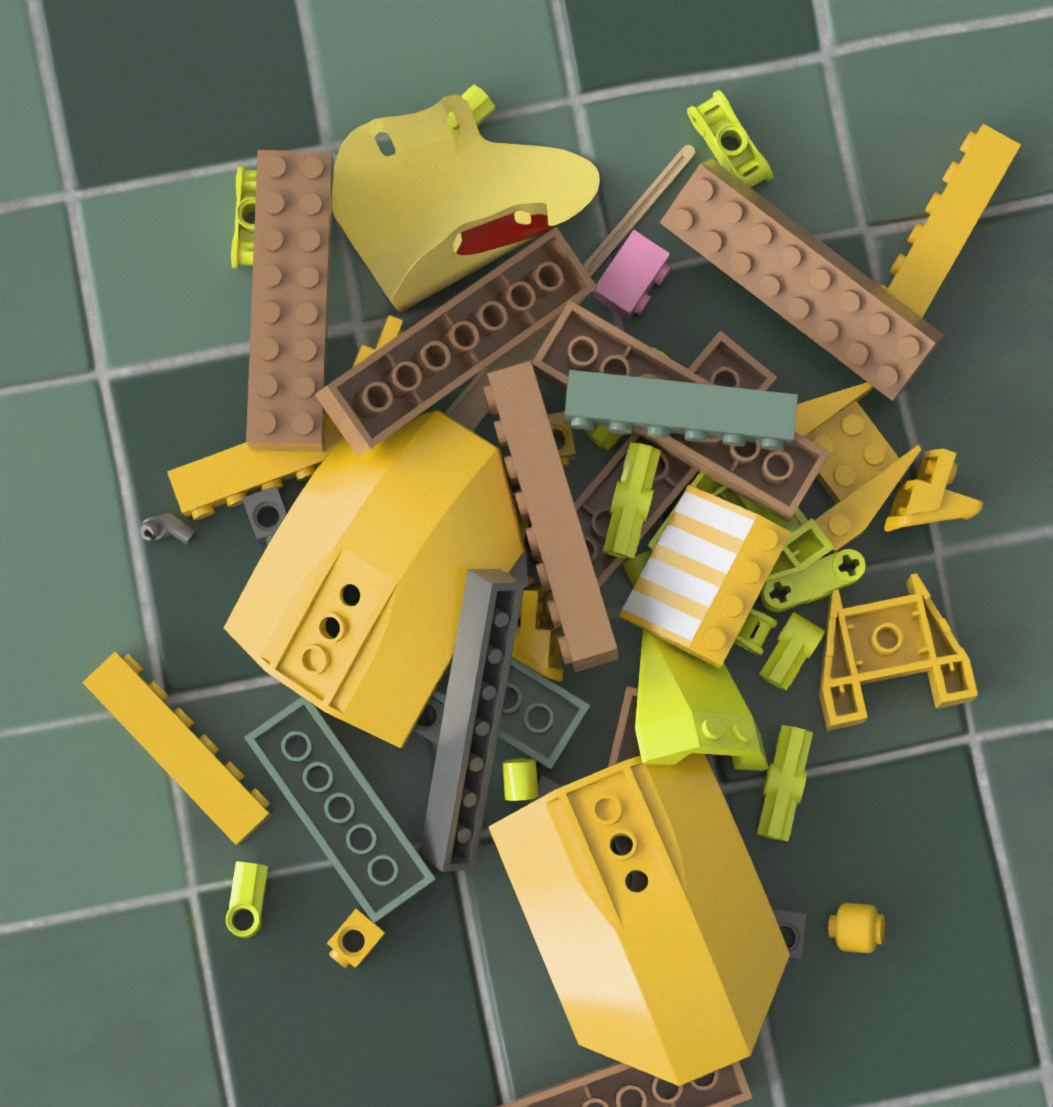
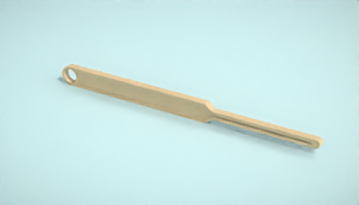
M685 145L583 264L591 278L693 159L695 154L693 146ZM588 295L580 301H578L576 304L580 306L588 297ZM560 315L481 370L445 414L471 431H474L490 413L483 389L484 386L490 385L487 373L528 361L532 363Z

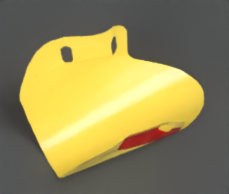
M451 95L443 97L438 103L428 109L412 114L374 119L352 131L340 146L333 168L332 211L335 219L385 295L398 312L401 313L575 216L597 194L600 176L597 168L589 160L567 150L544 146L493 143L485 140L478 131L469 102L462 96ZM449 112L454 113L460 128L459 135L455 139L452 137L446 121ZM379 132L387 133L390 136L396 150L394 155L385 156L380 151L375 140V136Z

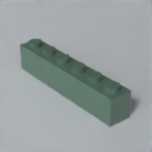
M569 370L564 421L571 422L572 428L592 430L594 425L609 426L610 432L619 434H631L632 429L647 430L648 436L656 438H669L670 433L684 434L685 440L693 442H707L708 437L721 438L723 439V444L730 446H745L746 441L761 443V448L783 450L784 445L790 446L794 440L798 394Z

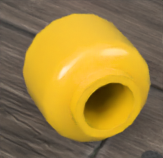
M843 903L839 907L837 915H830L828 925L829 938H835L836 945L841 951L868 954L872 953L877 945L883 944L885 918L884 915L878 914V910L874 905Z

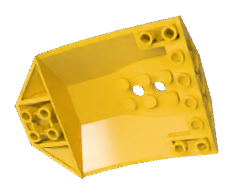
M440 410L416 416L360 456L356 455L343 436L316 469L284 518L252 573L224 629L265 672L324 712L388 743L403 748L436 687L452 662L468 569H501L509 574L521 555L525 553L500 448ZM348 584L355 585L360 591V600L355 606L348 605L343 599V590ZM329 617L335 618L340 625V632L336 638L331 637L326 631V621Z
M690 753L675 765L643 764L641 756L627 759L558 788L489 826L501 859L580 1046L679 1087L751 1056L790 954L746 846L705 754ZM626 836L633 842L632 850L627 855L619 856L612 852L610 846L616 837ZM633 871L643 872L648 877L646 889L637 893L630 891L625 884L627 876Z

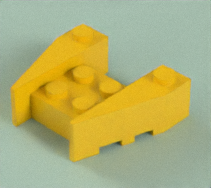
M868 382L797 404L794 431L830 452L816 478L836 505L814 520L834 546V549L828 553L829 555L838 552L862 534L921 451L920 446L917 445L901 458L897 456L857 403L872 389L873 386Z
M917 573L911 574L906 582L909 595L843 609L839 589L832 591L828 602L819 698L827 731L860 725L867 720L868 716L860 686L862 684L927 671L935 709L972 702L978 696L970 659L963 647L961 648L956 641L945 618H942L931 600V595Z

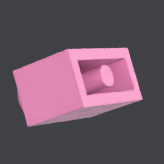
M633 230L596 284L598 288L593 291L592 297L628 321L634 312L640 315L651 299L647 293L652 285L656 283L660 286L671 270V267L667 265L670 253Z

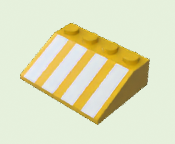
M688 485L618 617L719 669L783 550L791 531L754 512Z

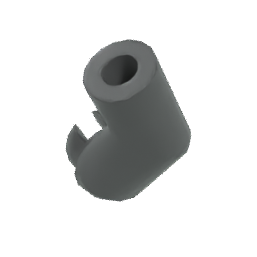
M169 512L145 519L139 529L140 536L146 541L152 542L172 535L186 545L192 541L197 532L195 528Z

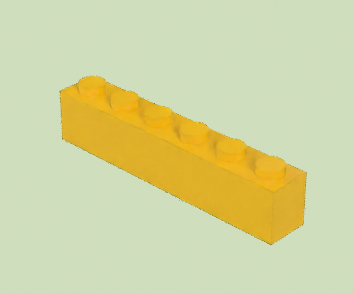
M982 124L977 134L970 131L959 149L965 153L960 164L954 161L951 163L942 181L948 183L942 195L935 192L924 211L929 213L930 216L924 226L917 222L907 242L913 245L907 256L901 253L898 255L889 273L895 275L890 286L881 285L883 289L921 318L1021 144L985 124Z
M325 413L324 452L250 450L247 443H243L167 471L183 515L186 518L192 516L194 520H199L214 514L213 508L227 503L228 507L243 504L242 498L274 486H277L280 490L284 487L283 482L297 478L298 482L310 479L343 435L328 413Z
M114 652L82 683L236 845L240 846L272 815L266 809L271 803L256 787L250 792L240 782L245 776L231 761L225 765L215 755L220 749L207 735L203 734L199 738L189 728L194 722L180 707L173 711L164 702L168 694L154 680L149 685L139 675L143 668L131 655L127 654L125 657H122L117 652Z

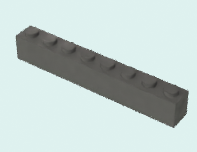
M468 569L419 853V855L442 872L474 870L524 589V582L501 569Z

